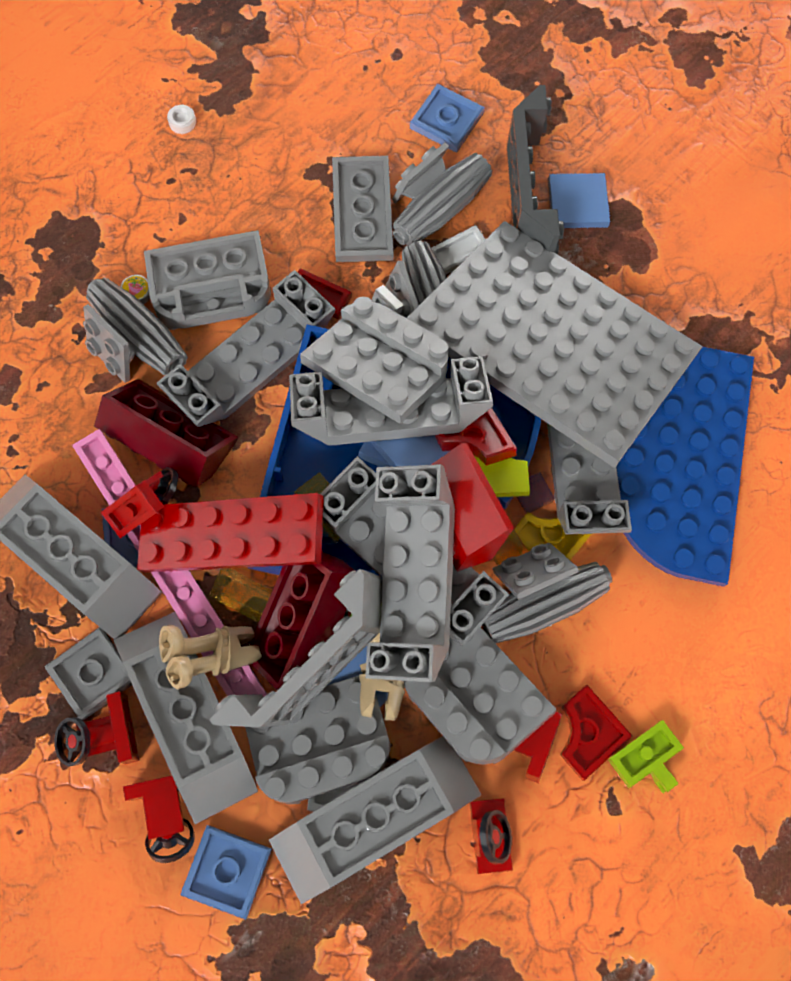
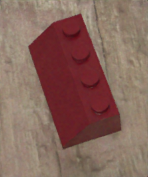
M136 379L102 395L94 427L100 429L106 436L116 439L129 447L134 453L141 454L151 460L159 468L170 467L178 472V477L184 483L194 487H198L214 475L238 439L236 435L215 423L197 427L166 394L140 379Z
M321 551V564L288 565L282 567L255 630V637L249 645L259 646L262 657L252 663V665L277 691L285 684L283 681L285 675L293 668L301 667L309 659L308 653L318 643L326 642L335 633L333 628L343 619L347 610L334 594L341 588V580L348 573L355 570L343 560Z

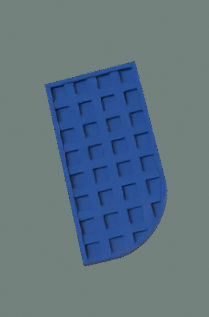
M702 347L616 466L621 500H628L632 527L630 533L623 534L643 558L658 569L675 577L722 587L728 585L754 363L753 356Z

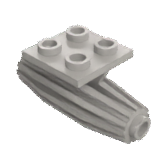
M445 142L438 149L434 146L431 147L422 156L421 159L423 161L417 167L411 164L401 174L402 179L395 186L397 191L392 201L396 204L404 196L411 198L412 201L393 223V236L398 243L409 246L413 242L416 243L441 229L473 200L492 176L491 166L482 155L474 153L446 169L442 157L449 146Z
M426 241L413 242L402 250L403 261H397L385 285L404 304L400 315L405 318L447 278L443 267Z
M108 278L95 279L88 285L86 298L91 306L87 304L83 307L85 319L83 325L86 330L87 339L85 345L93 356H98L105 363L106 368L112 375H117L124 383L130 381L129 364L134 355L163 375H167L179 364L182 366L186 364L187 354L172 333L135 296Z
M550 542L536 545L531 551L518 557L507 558L502 564L492 568L494 574L512 593L482 624L483 630L495 643L533 634L580 612L609 592V585L613 581L612 576L605 565L600 566L597 562L576 566Z

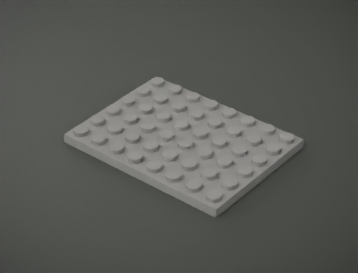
M506 221L480 244L407 317V319L446 341L449 346L448 357L451 359L483 356L488 381L491 386L613 468L617 466L703 347L555 252L547 251L541 243L534 241Z

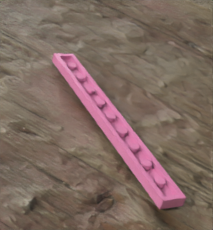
M100 429L72 445L109 505L136 486ZM141 524L127 533L138 552ZM190 570L151 572L191 638L214 633L216 628L222 629L224 624ZM214 651L202 652L201 654L203 657L213 655ZM249 665L233 669L226 674L221 672L219 675H215L227 696L262 694L265 697L267 695Z

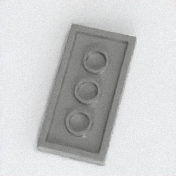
M388 156L332 157L336 262L393 261Z

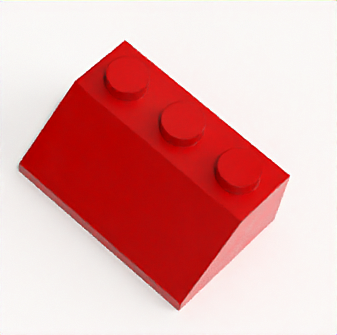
M466 442L431 464L444 466L455 505L453 565L457 572L491 561L514 529Z

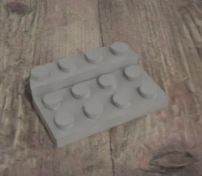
M259 230L144 251L150 299L158 319L169 330L251 316L259 313L268 305L271 288Z
M359 297L354 303L341 309V320L300 354L301 363L315 372H322V376L401 424L445 381L449 346L446 341L388 307L372 302L368 297Z
M481 627L464 646L450 638L449 649L435 682L404 681L405 689L411 701L419 707L455 749L457 755L464 761L475 764H496L500 762L556 713V708Z
M359 676L327 685L287 725L261 728L245 727L257 774L255 777L256 782L269 798L285 804H299L303 800L366 781L382 771L389 758L390 741L376 693L372 717L361 716V682Z

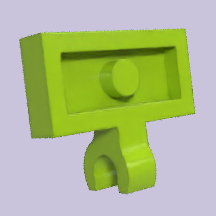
M661 720L610 757L608 761L628 788H631L648 774H651L659 790L665 793L677 786L678 782L663 763L684 749V747L666 723Z

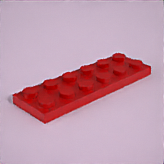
M319 493L163 504V509L141 524L137 570L142 572L321 564L324 496Z

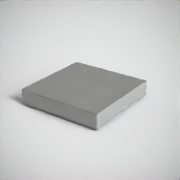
M100 627L44 666L77 717L83 721L107 704L106 695L119 691L123 692L132 686L117 648L106 632Z

